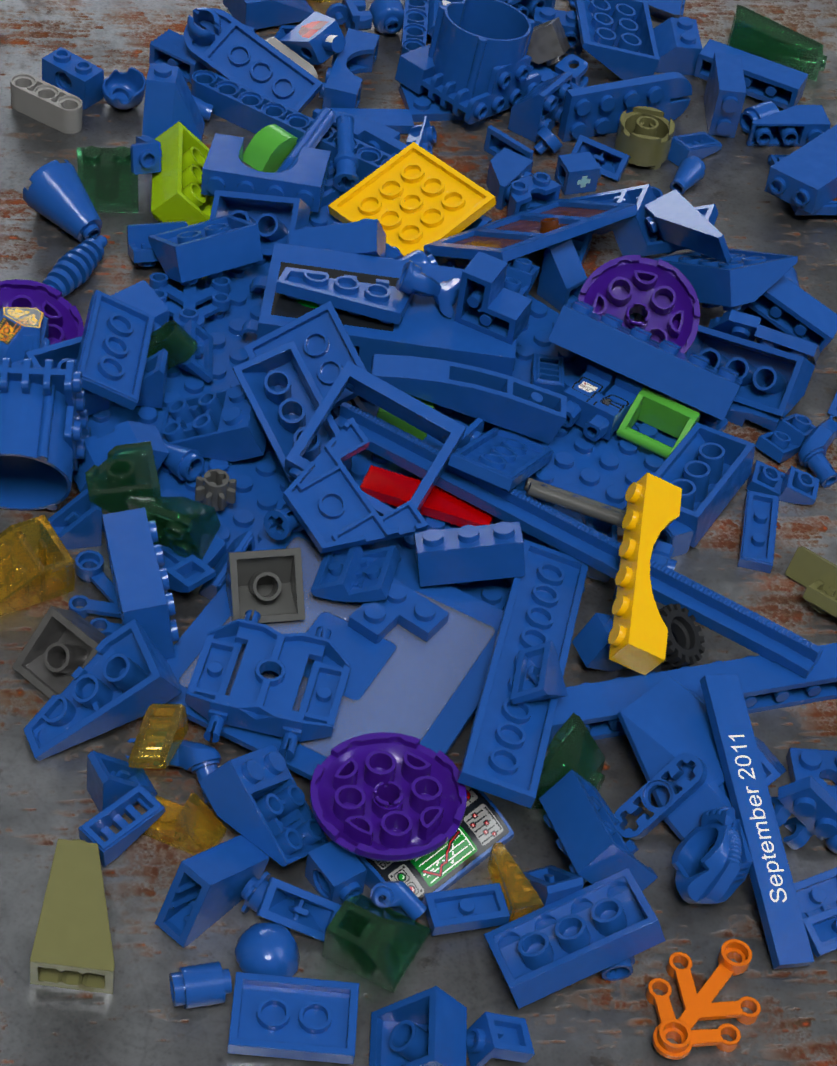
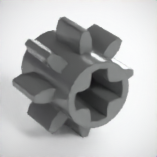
M221 469L208 470L204 474V478H196L195 501H202L205 509L210 511L224 510L228 503H235L236 479L229 480V475Z

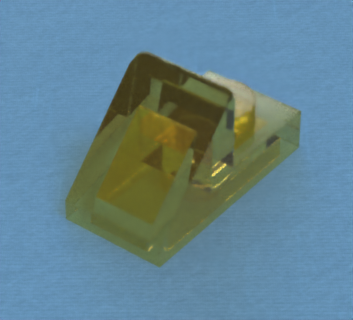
M192 792L184 806L156 796L155 798L165 807L166 812L143 833L145 836L189 854L196 855L219 845L226 834V827L200 797Z

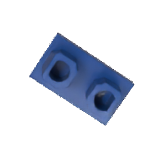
M343 0L342 3L332 4L326 11V16L335 19L339 25L344 24L347 31L348 28L359 31L368 30L372 27L373 17L370 11H365V0Z

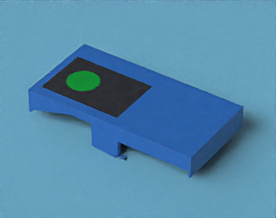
M274 242L268 276L255 277L250 288V292L257 287L265 289L259 320L246 321L242 326L240 336L243 337V334L246 332H254L257 334V339L319 307L314 302L302 299L294 300L286 295L275 293L277 280L286 267L327 272L329 278L333 279L344 276V274L357 276V280L363 283L375 284L376 279L389 280V286L395 287L402 274L403 266L408 261ZM414 262V264L422 268V272L432 276L438 283L449 281L452 278H461L462 271L464 270L461 268ZM414 294L399 325L382 323L378 319L364 315H351L347 311L335 308L353 345L360 347L359 356L369 373L373 355L385 354L446 360L512 376L517 339L511 345L454 321L457 301L452 306V318H448L440 312L439 306L435 303L433 297Z

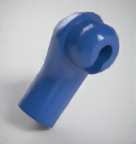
M402 881L380 882L371 889L370 898L376 907L384 909L399 906L412 921L418 919L427 909L424 903Z

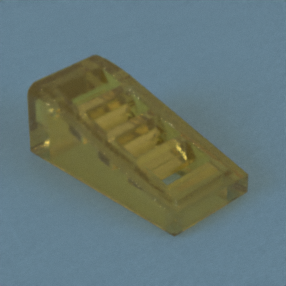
M151 704L149 706L128 760L129 767L167 768L189 730L184 705Z
M494 843L487 868L492 883H500L510 913L509 922L544 907L539 895L503 843Z

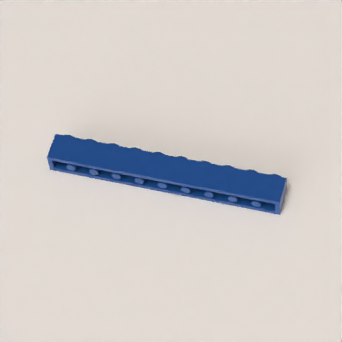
M837 643L819 646L823 649L822 655L806 679L760 655H751L741 659L715 661L710 664L692 667L684 666L679 669L662 672H649L647 675L625 678L617 677L607 681L586 682L566 687L568 696L558 698L547 748L626 735L617 714L668 675L704 700L700 680L705 675L738 674L749 714L837 699Z

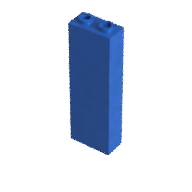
M837 124L772 165L769 170L765 192L810 214L815 213L837 198Z

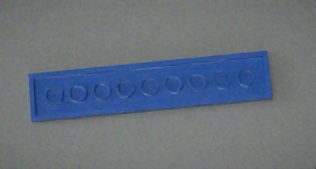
M524 539L525 576L512 578L457 782L531 809L537 795L558 698L513 705L510 698L518 653L520 650L552 640L556 648L562 675L564 676L589 565L567 554Z

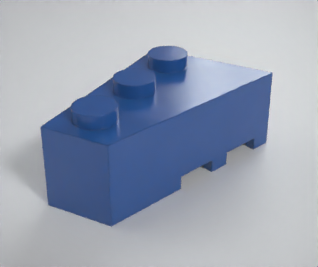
M784 276L755 302L741 305L742 309L737 310L761 317L760 325L818 344L820 353L831 342L837 332V314Z
M574 770L569 771L539 798L546 812L543 815L545 822L557 833L559 837L556 840L558 847L572 862L569 865L570 871L582 876L584 884L587 881L594 884L626 868H629L642 891L658 878L651 867L645 866L633 855L639 850L633 840L629 839L626 843L624 842L616 827L619 820L595 786Z

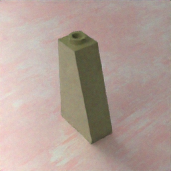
M58 839L30 957V984L113 994L115 962L98 844L89 843L81 839Z

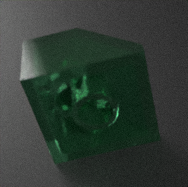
M123 146L116 148L77 147V173L97 213H138V175L131 171V148Z

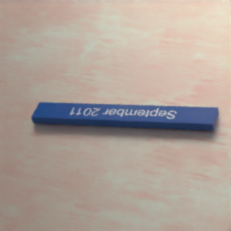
M738 674L705 675L700 680L731 805L735 809V818L740 819L753 860L749 875L773 969L809 966L814 962L739 676Z

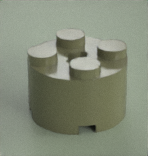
M637 106L633 107V111L626 113L627 110H625L620 116L614 149L630 155L627 165L634 164L652 170L661 168L662 163L667 160L675 130L674 121L670 117L669 122L664 118V112L653 107Z

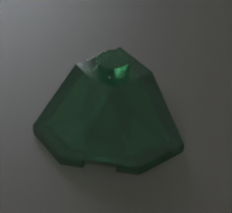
M151 441L116 445L107 453L108 459L99 467L93 465L85 472L90 502L110 513L145 507L148 520L162 518L160 484Z
M573 713L553 737L547 749L550 752L544 760L536 799L531 809L526 807L529 810L543 809L539 798L571 770H574L594 785L598 791L605 780V775L601 773L605 757L580 716Z

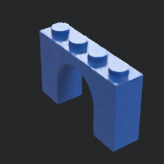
M215 133L202 168L201 195L214 196L215 190L301 198L311 208V212L319 213L329 176L331 151L302 147L298 162L293 168L283 172H262L249 168L243 163L244 137Z

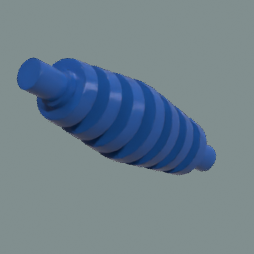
M99 235L96 239L88 238L68 251L57 261L42 283L62 292L63 298L88 280L104 257V247L108 244L106 237Z

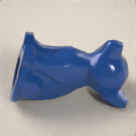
M409 260L404 264L402 274L395 288L402 293L410 295L414 293L419 296L433 297L435 303L439 306L440 312L444 316L452 318V306L458 299L461 278H452L449 281L438 283L432 276L422 272L421 267Z

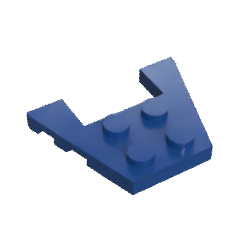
M353 417L348 419L340 432L334 438H331L315 460L311 461L290 484L282 497L321 554L412 535L414 532L427 530L429 525L412 500L407 501L383 516H380L342 463L368 448L370 443Z

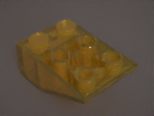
M45 515L13 524L0 533V616L75 591V561Z

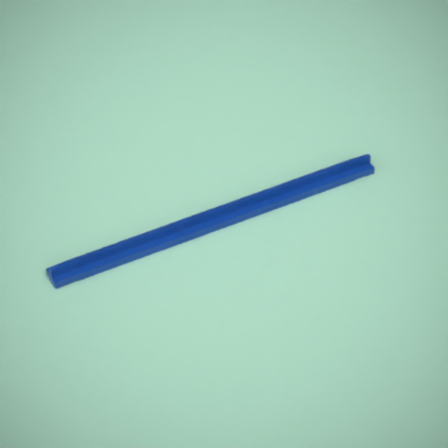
M343 402L340 405L339 416L335 419L340 430L348 419L353 417L370 441L368 448H366L367 450L422 479L424 478L440 449L349 403ZM448 464L435 485L504 522H520L521 530L613 579L616 578L621 559L618 554L620 542L515 488L510 491L453 468ZM653 559L650 560V580L655 601L665 606L680 604L681 609L685 607L689 610L688 616L694 615L697 623L772 662L782 665L804 679L807 678L820 659L823 652L821 647Z

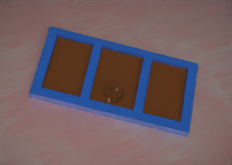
M557 199L426 244L424 252L426 255L432 254L433 256L472 260L481 251L508 262L638 214L637 204Z

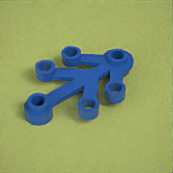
M155 272L150 275L149 285L168 307L178 333L182 331L185 324L191 319L203 327L206 318L230 309L231 297L228 293L230 292L231 280L226 276L214 277L212 279V286L196 293V283L184 285L182 292L168 284V276L165 273ZM167 297L181 304L183 309L167 301ZM212 299L211 304L196 310V306Z
M93 550L80 552L75 558L76 575L84 582H92L110 602L92 600L83 595H76L69 600V610L75 611L83 618L88 617L89 614L121 618L114 583L104 573L103 556ZM102 617L94 618L90 621V624L96 629H104L100 632L106 637L122 627V624L111 623Z

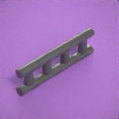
M527 478L524 490L527 491L526 495L622 528V521L626 511L544 482Z

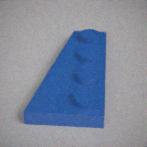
M286 267L277 280L275 292L286 295L290 299L314 302L319 306L331 301L334 308L347 311L351 315H364L378 319L382 323L398 325L414 296V293L411 295L402 293L394 286H389V280L376 279L375 284L359 282L357 276L344 274V276L333 279L329 278L327 272Z

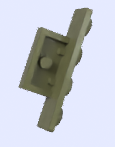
M804 546L798 547L785 572L786 576L807 588L802 598L811 602L810 606L814 610L822 614L829 613L837 618V565Z

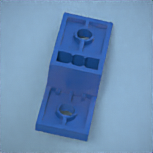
M650 184L570 198L574 200L637 204V215L590 231L592 234L597 233L598 235L613 231L622 256L641 255L640 257L645 258L650 255H668L675 251L686 250L684 247L664 241L656 232L652 234L645 222L648 214L644 205L656 200ZM716 204L695 207L711 224H715L719 214Z

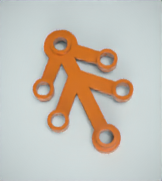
M730 939L723 943L718 954L719 966L698 993L691 973V958L683 952L671 954L666 971L670 977L676 979L684 1012L678 1019L675 1017L669 999L672 993L670 983L662 978H655L649 982L646 990V999L655 1006L660 1023L653 1032L652 1043L655 1050L661 1056L671 1060H680L689 1055L692 1047L716 1046L723 1052H732L737 1048L741 1039V1033L732 1024H722L718 1029H692L698 1021L736 1018L737 1021L745 1025H751L756 1022L761 1006L753 997L744 996L738 1001L713 1002L732 976L740 975L748 969L752 959V951L745 942L738 939ZM673 963H680L685 968L679 969ZM659 989L665 995H657L653 990ZM742 1008H749L750 1010H752L753 1013L748 1014L744 1012ZM721 1035H729L733 1041H727ZM667 1039H673L678 1044L671 1043Z

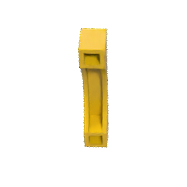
M648 472L637 482H633L625 494L627 508L622 521V528L624 529L623 542L618 552L621 559L619 571L615 578L617 592L616 599L612 605L614 618L608 637V643L610 644L609 660L643 675H647L664 662L666 658L668 629L659 613L653 596L650 580V560L653 546L660 532L680 516L682 488Z

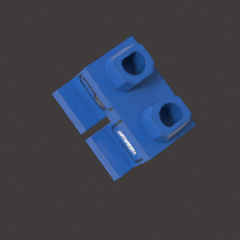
M590 361L585 373L578 381H575L564 391V396H567V419L562 426L568 428L576 424L584 428L583 433L586 438L596 442L602 437L609 441L613 437L614 431L618 430L638 393L646 385L622 374L617 376V372Z

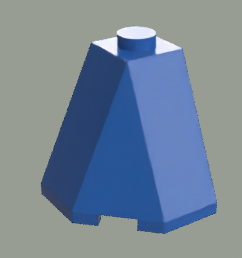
M150 63L146 79L142 136L147 135L155 139L179 121L202 142L205 122L180 68L166 63Z

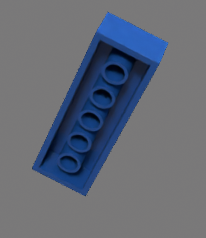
M577 300V302L574 301L573 303L563 305L548 341L724 421L743 381L737 378L738 372L723 365L720 369H716L708 365L710 361L708 358L694 352L690 356L679 352L681 346L666 339H663L661 343L650 339L652 333L635 326L632 329H628L622 326L623 320L614 315L606 313L600 316L593 313L595 307L583 301Z

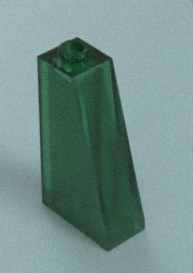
M736 6L727 42L728 46L809 74L807 79L817 80L819 71H824L827 56L823 55V44L744 6Z

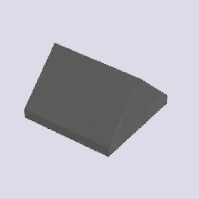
M301 548L228 553L226 592L232 621L244 619L247 610H252V617L254 611L260 613L261 618L258 623L305 620Z

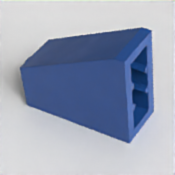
M239 835L181 861L155 924L183 948L188 946L243 900L241 897L243 888L251 878H261L270 857L244 836Z

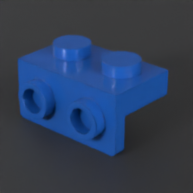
M176 221L128 225L127 243L129 257L134 263H138V266H155L159 260L149 243L148 236L188 226L187 222Z

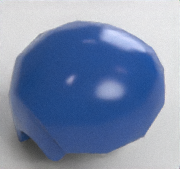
M130 67L127 72H119L115 69L109 77L104 79L101 93L107 104L111 107L121 110L132 109L143 100L146 79L143 73L133 67Z
M273 922L253 924L238 938L235 947L236 961L244 973L292 977L298 971L300 954L297 943L291 932L281 924Z

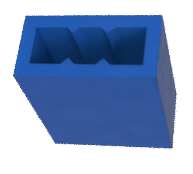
M714 53L703 97L708 135L735 138L747 94L741 55Z

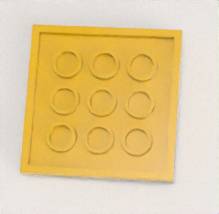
M412 142L329 204L328 208L329 213L342 223L357 222L365 218L378 219L386 233V243L397 247L401 254L405 256L417 249L424 252L426 244L462 232L496 205V199L493 194Z

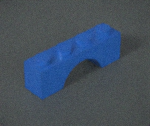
M348 28L345 36V47L340 53L333 54L331 67H328L325 82H322L323 88L319 91V99H323L322 108H358L363 79L355 74L372 72L378 56L380 35Z

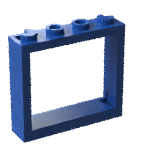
M347 361L285 458L284 471L290 476L297 478L310 463V461L302 456L346 388L444 443L410 499L420 511L446 468L451 454L456 451L461 443L466 426ZM364 492L380 516L394 510L392 507Z

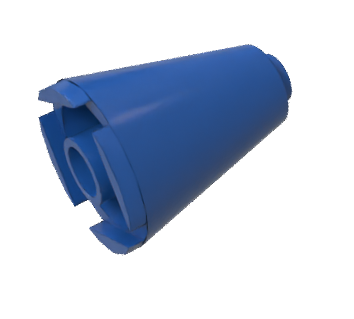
M58 160L51 161L33 173L29 178L32 182L28 190L25 187L23 189V200L29 207L79 242H83L88 238L96 239L100 235L102 221L75 167L68 160H64L65 163H59Z

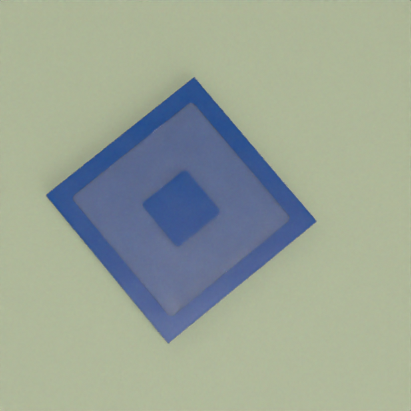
M304 529L298 532L292 531L283 540H275L266 534L253 551L301 548L305 620L261 624H266L281 634L305 633L314 636L317 627L323 626L322 637L325 627H328L332 632L329 640L351 665L349 680L332 737L298 742L294 758L291 760H287V748L284 758L287 768L312 780L315 768L331 755L332 748L350 738L379 732L399 733L420 739L421 745L436 753L441 750L447 755L477 710L504 610L448 584L420 587L418 570L398 562L394 578L449 612L448 622L428 642H425L398 624L380 642L375 644L348 626L349 616L365 602H342L313 596L311 588L324 553H320ZM361 545L363 551L373 550L364 545ZM226 583L183 633L179 641L173 645L175 657L166 659L182 693L162 706L207 728L209 721L185 703V698L207 633L232 622ZM247 644L244 645L228 695H230ZM312 659L308 660L294 705V711L299 712L314 663ZM264 671L261 674L269 679L279 676L273 671ZM224 725L220 734L251 751H256L275 744L279 751L283 740L281 737Z

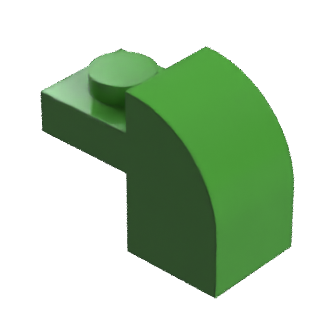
M276 124L267 125L258 131L243 153V162L257 171L276 172L297 144L298 138Z

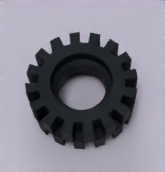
M669 604L658 609L668 629L666 658L661 663V670L679 669L701 660L703 657L701 654L704 653L705 647L700 644L704 643L705 640L704 636H699L698 632L702 631L700 625L695 626L696 618L694 615L688 616L689 610L685 607L681 609L680 604Z

